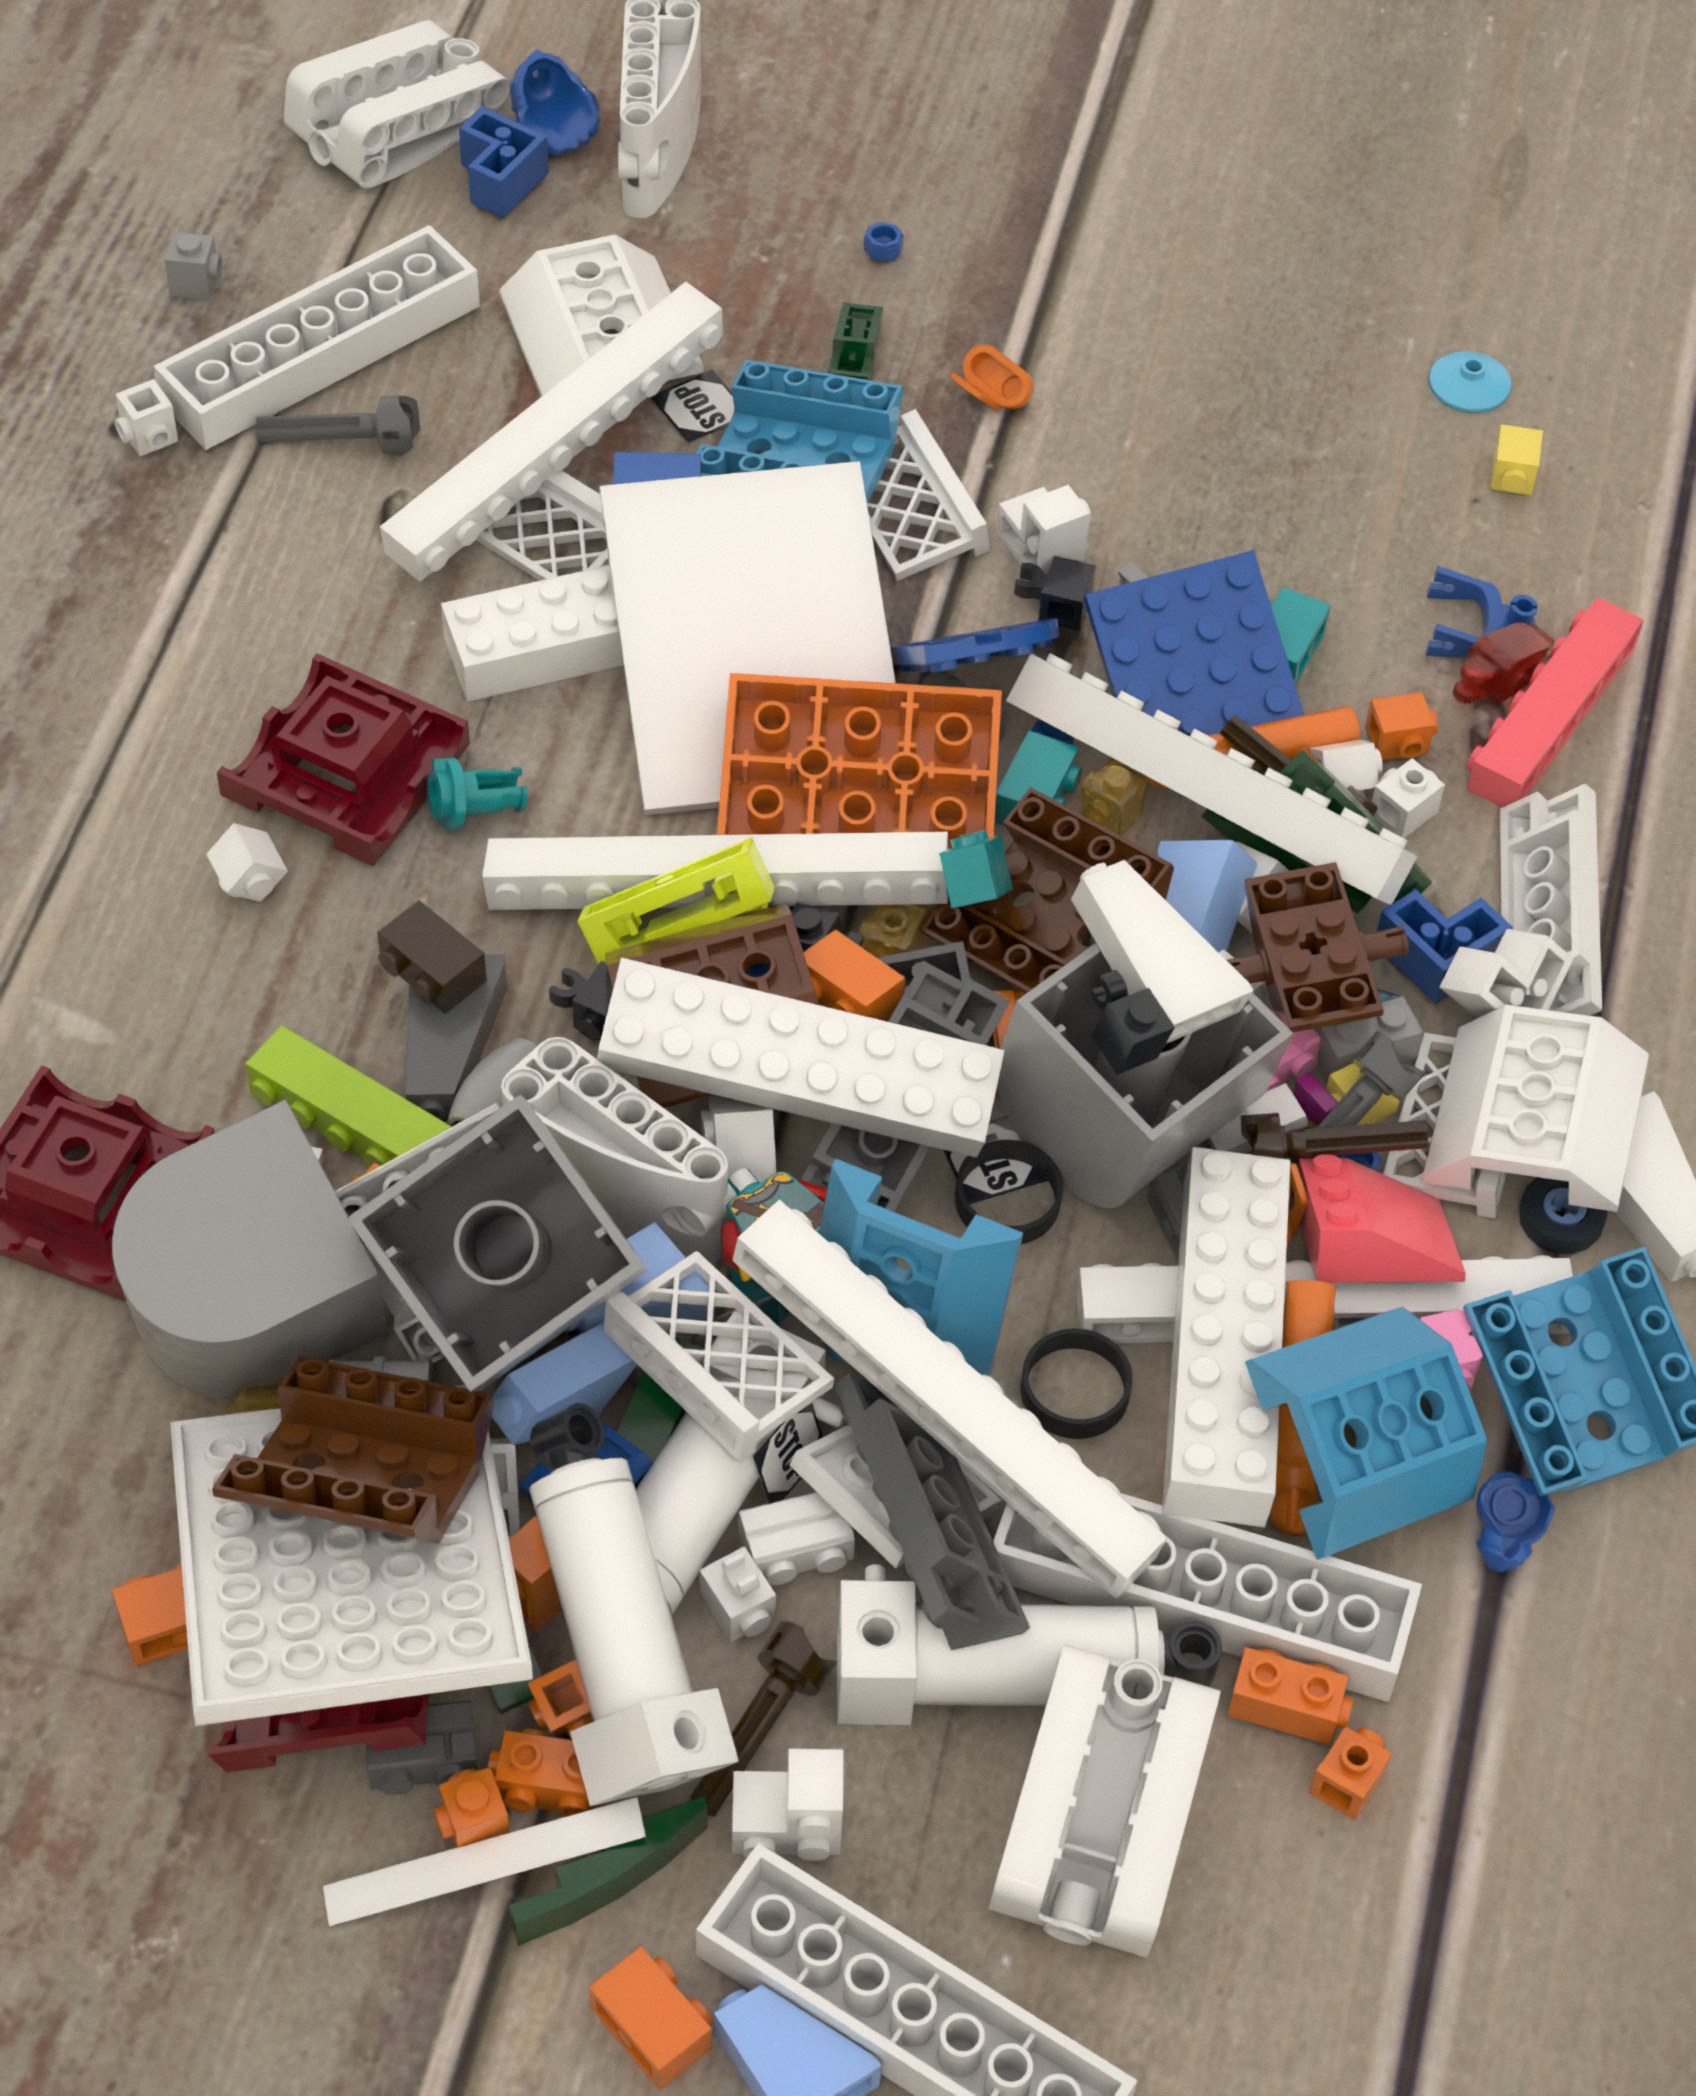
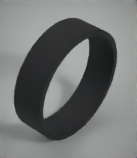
M1005 1139L985 1143L977 1158L967 1156L958 1171L955 1188V1206L960 1219L968 1228L975 1215H979L969 1205L964 1195L962 1184L966 1177L976 1167L986 1162L999 1159L1016 1160L1034 1167L1046 1177L1053 1189L1055 1202L1044 1216L1034 1222L1018 1226H1005L1023 1232L1021 1244L1040 1238L1053 1226L1060 1210L1063 1180L1057 1165L1044 1151L1023 1141Z
M1077 1328L1055 1331L1036 1342L1025 1358L1020 1385L1022 1402L1025 1409L1038 1418L1042 1428L1052 1434L1071 1439L1095 1437L1113 1428L1124 1416L1131 1394L1132 1369L1121 1348L1102 1334ZM1071 1348L1088 1350L1102 1356L1115 1367L1122 1379L1124 1394L1111 1410L1100 1416L1088 1419L1063 1417L1048 1410L1037 1400L1028 1380L1031 1369L1040 1359L1054 1351Z

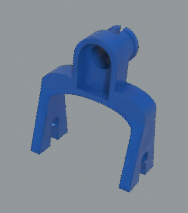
M1437 566L1434 573V582L1439 583H1430L1427 598L1475 600L1483 612L1484 633L1481 637H1476L1436 624L1433 631V640L1429 641L1426 648V656L1489 658L1494 653L1499 641L1522 644L1530 638L1535 626L1534 616L1538 611L1537 602L1527 595H1517L1512 598L1511 605L1502 604L1497 587L1492 583Z

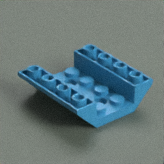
M745 360L731 386L735 413L718 446L701 444L696 452L701 454V476L860 461L868 505L894 451L903 397V386ZM758 451H764V452L761 453V454H756V453H755V452H758Z
M835 1159L831 1167L819 1234L828 1242H835L847 1252L851 1262L864 1274L873 1275L878 1278L895 1301L903 1308H910L917 1312L934 1335L942 1342L947 1341L955 1345L963 1354L965 1362L980 1375L990 1377L1023 1232L976 1214L962 1238L955 1237L877 1206L882 1177ZM896 1257L905 1260L911 1269L897 1264ZM823 1341L832 1358L849 1364Z
M1645 1246L1601 1260L1588 1272L1514 1296L1512 1291L1508 1290L1463 1306L1539 1496L1571 1492L1662 1461L1696 1446V1365ZM1550 1323L1562 1324L1569 1330L1571 1335L1569 1346H1559L1550 1339L1548 1334ZM1589 1416H1599L1607 1422L1609 1436L1606 1440L1596 1439L1589 1433L1587 1429V1419Z
M1403 1306L1245 1361L1262 1411L1284 1403L1288 1404L1323 1501L1299 1510L1317 1560L1474 1499L1488 1442L1452 1343ZM1422 1396L1429 1401L1432 1407L1431 1419H1428L1421 1410L1420 1399ZM1345 1424L1350 1425L1356 1434L1357 1442L1355 1448H1352L1345 1440Z

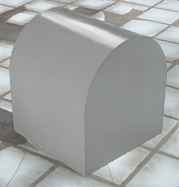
M1095 943L1016 1001L1000 1048L1005 1051L997 1089L1005 1112L1021 1141L1038 1147L1051 1157L1061 1173L1063 1187L1089 1204L1102 1208H1115L1125 1203L1192 1151V1147L1199 1146L1259 1100L1268 1089L1294 1033L1252 993L1240 1012L1165 1044L1157 1059L1117 1075L1091 1036L1103 1014V1011L1094 1002L1091 991L1102 986L1098 981L1100 975L1112 971L1097 943Z
M521 1094L347 1218L470 1392L485 1389L648 1271V1268Z
M286 1099L183 1148L156 1163L130 1189L120 1207L114 1225L112 1238L114 1266L145 1349L156 1365L168 1377L178 1384L203 1395L218 1398H245L267 1393L280 1386L299 1356L329 1362V1360H335L388 1333L379 1274L357 1232L347 1220L348 1215Z

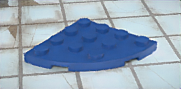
M1050 618L891 646L890 650L893 665H901L902 672H938L958 668V664L989 661L992 656L1011 657L1033 653V649L1053 646L1052 639L1060 637L1058 619Z

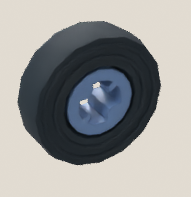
M1536 1177L1528 1184L1519 1205L1520 1224L1527 1237L1539 1247L1554 1253L1574 1254L1588 1249L1600 1238L1607 1220V1210L1568 1205V1181ZM1563 1207L1571 1211V1213H1566L1563 1217L1555 1213V1211L1559 1212L1562 1210Z

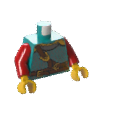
M742 1168L729 1177L728 1183L734 1189L737 1197L730 1200L726 1205V1222L721 1227L722 1259L727 1266L740 1272L743 1282L750 1280L751 1277L732 1261L737 1239L779 1199L791 1210L796 1209L802 1212L810 1220L813 1229L820 1233L827 1194L826 1188L803 1180H796L789 1173L780 1171L762 1182H759L747 1168ZM757 1283V1285L759 1286V1288H760L761 1290H764V1288Z

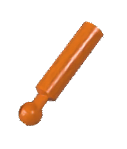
M1350 706L1250 726L1291 760L1304 747L1309 751L1310 747L1360 740L1358 719ZM1220 733L1208 735L1218 741L1214 750L1226 756L1231 748L1244 754L1220 735ZM1254 762L1251 769L1259 770L1262 768ZM1144 775L1146 781L1154 787L1159 789H1170L1164 786L1163 784Z
M1290 1280L1286 1282L1282 1348L1333 1331L1336 1286L1334 1284L1315 1280ZM1284 1403L1279 1405L1276 1492L1269 1513V1520L1273 1527L1282 1534L1300 1536L1307 1531L1299 1510L1317 1503L1318 1486L1288 1404Z

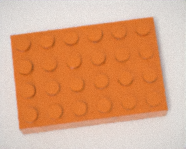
M730 673L717 835L948 832L949 848L952 847L951 839L975 831L986 830L988 838L994 837L1002 690Z

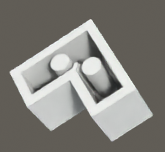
M1069 485L1051 492H1047L1044 487L999 503L997 534L1020 565L1022 563L1035 564L1047 576L1054 556L1085 562V554L1088 551V528L1092 515L1086 501L1079 499Z
M1506 929L1495 953L1459 947L1439 988L1476 1018L1504 1005L1549 1010L1574 958L1547 935Z
M708 1096L709 1110L700 1111L702 1137L726 1155L728 1179L742 1168L749 1169L759 1182L776 1174L773 1109L722 1096Z
M789 1749L788 1772L733 1771L732 1854H743L747 1858L757 1843L777 1855H798L799 1858L809 1861H819L828 1858L830 1855H840L843 1819V1749Z

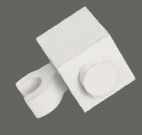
M745 1546L699 1570V1594L730 1643L744 1635L746 1637H753L760 1634L776 1619V1594Z

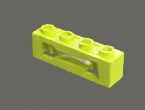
M751 837L584 906L577 922L599 964L601 961L606 962V952L725 920L741 913L743 915L767 908L769 906L768 902L772 900L775 885ZM716 878L714 884L711 885L715 894L650 920L648 927L638 931L639 926L643 923L640 915L705 889L706 881Z

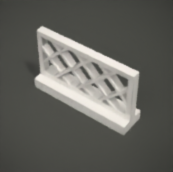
M916 409L900 416L902 425L897 427L895 444L900 443L904 450L900 459L890 458L886 466L887 469L894 470L889 482L879 480L874 490L884 492L879 504L868 503L867 505L873 543L896 581H900L970 549L975 557L991 551L986 521ZM903 472L920 475L921 479L917 488L898 484ZM892 495L911 498L906 511L887 507ZM920 501L938 504L939 507L934 517L915 513ZM882 517L901 521L896 534L878 529ZM910 523L929 527L924 540L905 536ZM938 529L953 532L958 537V539L947 544L933 542ZM900 546L919 550L915 558L899 564L895 558Z
M555 470L541 483L534 494L523 498H541L546 502L545 510L522 513L520 500L516 504V514H509L499 521H494L486 528L488 532L483 530L476 539V541L539 581L558 577V569L582 566L583 571L610 565L607 549L603 552L588 554L586 552L585 540L606 539L600 494L562 470ZM572 518L578 522L579 530L554 533L553 520ZM548 522L549 534L524 537L523 524ZM518 526L519 538L499 540L494 537L493 528ZM580 541L581 555L556 557L555 544ZM550 545L551 559L532 561L526 557V548Z
M1424 1033L1415 1067L1424 1072L1427 1071L1429 1075L1423 1076L1407 1094L1398 1122L1425 1120L1434 1130L1437 1120L1435 1116L1438 1115L1441 1100L1427 1106L1419 1097V1093L1436 1084L1444 1091L1450 1064L1438 1070L1431 1062L1430 1055L1432 1050L1453 1054L1455 1037ZM1433 1136L1428 1138V1149L1389 1152L1383 1172L1384 1175L1437 1199L1477 1206V1216L1496 1219L1508 1175L1507 1172L1476 1168L1471 1190L1423 1183L1424 1173L1411 1178L1396 1175L1398 1166L1414 1158L1417 1159L1425 1170L1427 1156L1424 1153L1429 1151Z
M695 1251L631 1295L627 1296L620 1291L606 1301L603 1332L739 1462H742L756 1451V1444L759 1439L833 1388L834 1378L698 1251ZM695 1271L709 1284V1292L679 1290V1281ZM650 1301L672 1303L671 1318L648 1316L641 1307ZM678 1303L708 1306L707 1321L676 1319ZM714 1306L735 1308L743 1316V1324L713 1322ZM675 1332L706 1335L705 1350L683 1349L675 1341ZM712 1335L742 1338L741 1353L711 1351ZM748 1338L769 1340L777 1347V1356L747 1354ZM710 1365L740 1367L739 1383L717 1381L709 1373ZM746 1368L776 1370V1385L745 1384ZM783 1371L804 1372L813 1382L805 1388L782 1387ZM744 1398L775 1400L774 1410L758 1420L744 1406Z

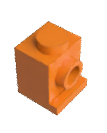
M1345 1726L1326 1758L1317 1768L1309 1794L1356 1821L1387 1770L1392 1753L1384 1749L1386 1746L1385 1741L1380 1735L1370 1729L1359 1728L1355 1732Z

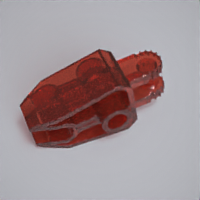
M1520 622L1483 635L1467 652L1466 658L1468 661L1462 664L1460 670L1462 679L1455 683L1452 692L1454 694L1453 697L1456 698V701L1465 703V705H1471V703L1478 702L1485 697L1500 705L1511 696L1516 695L1519 690L1529 685L1536 667L1540 663H1546L1549 657L1547 653L1555 640L1537 625Z

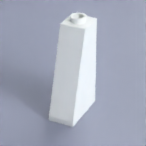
M1125 860L1108 867L1105 863H1100L1082 873L1080 882L1071 900L1112 971L1117 970L1122 975L1127 986L1128 996L1146 988L1151 990L1175 1026L1167 1043L1242 1010L1253 993L1249 982Z
M1652 1091L1642 1096L1640 1100L1618 1212L1614 1213L1641 1247H1646L1650 1258L1670 1283L1686 1275L1696 1277V1180L1661 1099L1655 1091Z

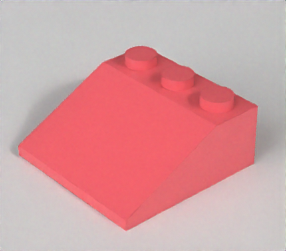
M1329 1154L1318 1155L1314 1158H1299L1298 1171L1308 1198L1307 1207L1299 1224L1316 1281L1327 1283L1465 1282L1466 1272L1439 1199L1348 1158H1339Z

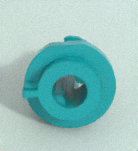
M455 757L432 759V771H430L427 780V799L432 817L435 820H440L445 830L451 831L460 830L463 827L466 815L493 814L506 809H514L516 812L525 811L528 802V786L517 787L518 777L522 776V768L513 767L511 771L498 769L463 771Z

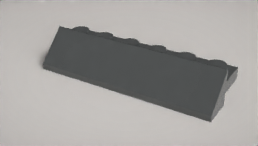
M923 961L888 1022L986 1045L1010 1000L970 978L964 983ZM831 1123L801 1180L828 1189L832 1164L835 1159L841 1160L881 1176L882 1182L877 1206L895 1212L930 1146Z
M850 1373L835 1385L843 1404L841 1413L846 1422L852 1427L859 1443L856 1447L857 1452L868 1465L874 1480L872 1485L873 1491L885 1506L891 1521L889 1523V1530L900 1543L907 1560L905 1563L906 1571L918 1586L924 1601L922 1610L927 1619L935 1627L943 1629L951 1650L1025 1633L1030 1628V1625L957 1458L874 1385Z

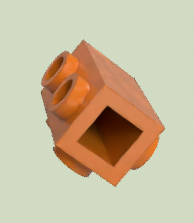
M1245 1647L1227 1716L1330 1745L1335 1728L1340 1727L1344 1729L1345 1726L1347 1727L1354 1700V1698L1344 1696L1349 1676L1337 1673L1332 1667L1325 1664H1305L1287 1659L1281 1653L1272 1649L1261 1648L1255 1650Z
M523 1729L519 1732L505 1730L501 1750H491L488 1767L492 1770L504 1805L512 1810L531 1812L537 1808L557 1811L561 1816L567 1817L605 1806V1803L590 1806L572 1740L552 1738L546 1733L535 1729Z

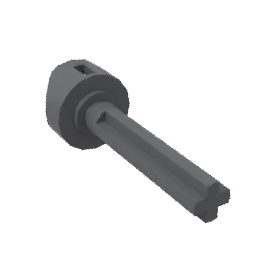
M403 395L381 396L376 414L262 416L256 419V435L259 438V442L377 437L384 454L407 453L413 448L412 440L420 430L417 401Z
M1376 1031L1353 1058L1354 1063L1361 1069L1359 1072L1363 1077L1358 1079L1317 1128L1357 1125L1378 1102L1382 1093L1387 1096L1392 1095L1402 1101L1426 1072L1411 1064H1400L1393 1049L1392 1040L1381 1032ZM1290 1158V1164L1295 1163L1298 1168L1299 1158ZM1291 1186V1197L1294 1198V1191Z

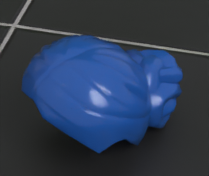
M1510 1471L1492 1475L1479 1489L1476 1511L1483 1529L1476 1545L1487 1566L1498 1573L1515 1570L1518 1566L1524 1564L1525 1560L1533 1552L1531 1545L1538 1542L1545 1535L1555 1507L1548 1495L1539 1496L1533 1479L1522 1477Z

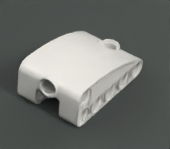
M628 0L625 4L618 176L622 183L623 211L633 218H647L659 209L680 179L695 142L701 102L700 4L697 0Z
M425 20L296 66L289 74L286 83L284 123L291 131L308 143L310 153L318 164L322 166L334 164L362 188L369 189L422 165L459 141V127L481 106L496 112L510 96L511 83L484 61H478L479 47L476 43L464 38H454L433 21Z
M554 1037L543 1041L506 1074L501 1085L503 1106L520 1094L525 1098L626 1239L656 1222L685 1257H688L695 1251H698L708 1262H715L722 1257L721 1227L726 1222V1205L730 1200L737 1197V1194L728 1183V1161L726 1155L719 1148L569 1039ZM627 1122H637L634 1124H627ZM664 1149H673V1151H662V1150H664Z
M1064 1644L988 1910L1043 1926L1044 1932L1049 1936L1066 1943L1089 1945L1092 1941L1147 1958L1159 1927L1221 1691L1177 1677L1172 1678L1162 1675L1152 1663L1146 1660L1133 1659L1122 1663L1112 1660L1110 1657ZM1130 1682L1139 1683L1147 1689L1149 1696L1141 1700L1133 1699L1126 1695L1122 1686Z

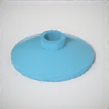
M1459 351L1447 354L1434 363L1429 375V385L1436 398L1446 406L1462 412L1482 413L1499 407L1507 400L1511 390V378L1506 368L1494 358L1478 352Z

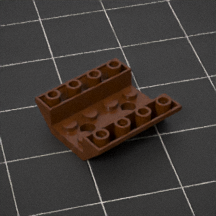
M1030 787L1003 821L1014 840L1005 851L1013 889L997 899L951 908L948 896V904H939L920 930L924 935L941 945L963 941L967 960L1022 992L1028 993L1091 947L1083 946V941L1090 931L1071 900L1080 882L1082 873L1100 863H1105L1108 867L1125 860L1166 900L1174 867L1172 863ZM1024 892L1034 893L1033 899L1029 904L1020 907L1013 906L1015 899Z
M787 902L605 953L607 969L613 988L621 958H626L819 1005L793 916ZM763 963L770 966L769 971L761 977H751L746 974L748 968L754 964ZM637 1076L641 1092L663 1108L713 1095Z
M299 1356L278 1387L282 1420L257 1458L234 1454L212 1487L214 1497L439 1544L478 1476L494 1406V1394L480 1391L470 1392L468 1388L455 1387L418 1378H409L367 1368H358Z

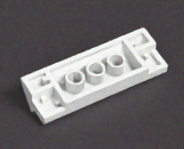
M1586 783L1550 800H1546L1540 793L1535 792L1500 808L1501 916L1513 927L1512 930L1547 935L1574 958L1549 1010L1590 1016L1602 1011L1596 792Z

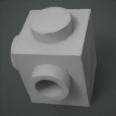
M173 232L164 259L170 296L210 300L216 280L221 276L223 264L222 255L216 253L214 236Z

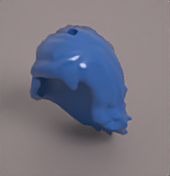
M538 49L532 52L515 70L510 85L511 110L517 114V123L547 136L548 154L562 155L567 150L574 152L578 146L587 145L589 139L598 133L597 125L601 121L598 112L599 102L596 100L594 93L587 89L577 74L572 72L560 57L551 53H544Z

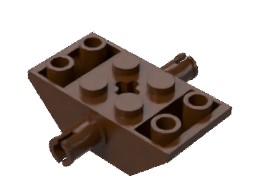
M1336 862L1245 879V891L1256 954L1226 961L1249 984L1263 981L1267 988L1274 1014L1292 1032L1383 1016L1384 1009L1368 961L1409 954L1408 939L1403 925L1393 929L1366 934L1358 930Z

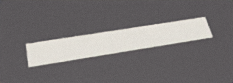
M634 1797L324 1885L323 1892L328 1924L333 1926L644 1838L646 1835L638 1798Z

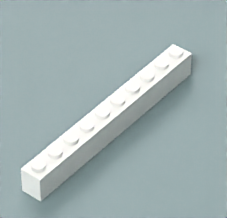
M684 282L382 524L380 532L384 553L419 582L430 573L439 571L451 556L462 547L471 545L479 534L494 521L503 519L521 499L534 494L541 483L555 470L561 471L567 467L572 458L585 447L594 445L602 434L617 421L625 420L633 408L647 397L654 396L661 389L662 385L675 374L684 372L702 352L713 348L723 336L722 308L689 283Z
M1049 653L1046 661L1030 654L1006 700L1007 702L1314 866L1336 862L1342 881L1382 902L1392 905L1418 857L1404 849L1408 840L1385 828L1382 829L1379 836L1365 829L1369 822L1368 819L1345 807L1341 815L1327 809L1331 801L1330 799L1307 787L1302 795L1289 789L1293 781L1290 778L1269 767L1265 775L1254 771L1251 768L1255 760L1232 748L1227 756L1214 750L1218 742L1217 740L1196 729H1193L1190 736L1178 731L1177 729L1181 721L1158 709L1154 717L1142 712L1141 709L1145 703L1123 691H1120L1117 698L1105 692L1109 685L1108 683L1087 672L1084 673L1081 679L1071 675L1069 672L1073 665Z
M948 832L488 839L482 879L488 910L583 909L584 906L752 837L775 885L772 900L768 902L769 906L786 902L788 906H796L797 903L809 906L948 904L949 895L939 855L940 852L949 848ZM716 878L706 881L705 889L659 908H681L715 894L711 885L714 884Z
M779 1199L738 1237L732 1260L1113 1597L1118 1599L1157 1558L1167 1537L1161 1532L1159 1525L1150 1515L1142 1511L1137 1512L1121 1498L1119 1490L1111 1481L1104 1477H1097L1082 1464L1081 1458L1072 1447L1065 1443H1058L1043 1430L1040 1421L1033 1413L1026 1409H1019L1004 1396L1001 1387L994 1379L987 1375H980L965 1362L963 1354L955 1345L947 1341L942 1342L927 1328L924 1320L917 1312L910 1308H903L888 1294L886 1287L878 1278L873 1275L864 1274L851 1262L849 1255L840 1245L835 1242H828L813 1229L810 1220L802 1212L796 1209L791 1210Z
M1540 1255L1530 1259H1503L1491 1256L1481 1260H1461L1466 1272L1465 1282L1331 1283L1336 1286L1333 1330L1402 1306L1420 1319V1317L1456 1309L1464 1311L1463 1306L1465 1304L1511 1290L1514 1296L1572 1277L1570 1258H1552ZM1304 1260L1286 1263L1285 1286L1286 1282L1290 1280H1315L1311 1263ZM1147 1263L1133 1267H1114L1109 1264H1098L1092 1267L1080 1268L1076 1289L1079 1329L1097 1332L1106 1336L1114 1343L1173 1342L1178 1266ZM1550 1323L1548 1327L1549 1335L1570 1334L1569 1330L1559 1323Z

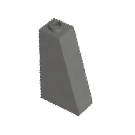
M485 954L487 981L446 1014L433 1003L427 1004L420 1000L414 993L411 985H409L406 1100L441 1121H448L456 1094L464 1080L479 1063L507 990L505 954Z

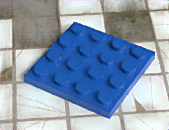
M1254 550L1085 594V606L1113 697L1117 698L1120 691H1123L1145 703L1141 709L1142 712L1154 717L1157 709L1181 721L1177 730L1188 736L1191 735L1193 729L1207 736L1220 733L1234 715H1237L1249 726L1304 715Z

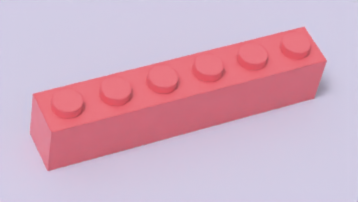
M1599 597L1595 599L1587 611L1581 609L1570 626L1568 637L1560 636L1551 650L1549 662L1546 665L1540 663L1536 667L1529 681L1530 687L1526 692L1522 690L1517 692L1510 704L1509 715L1506 719L1499 717L1495 721L1489 732L1488 743L1485 747L1478 745L1472 752L1466 765V769L1471 771L1467 790L1500 807H1505L1526 797L1634 651L1644 619Z

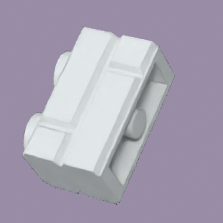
M817 1492L738 1511V1534L742 1547L745 1546L770 1585L788 1583L797 1576V1573L817 1569L821 1573L834 1572L844 1567L847 1561L854 1559L855 1539L851 1525Z

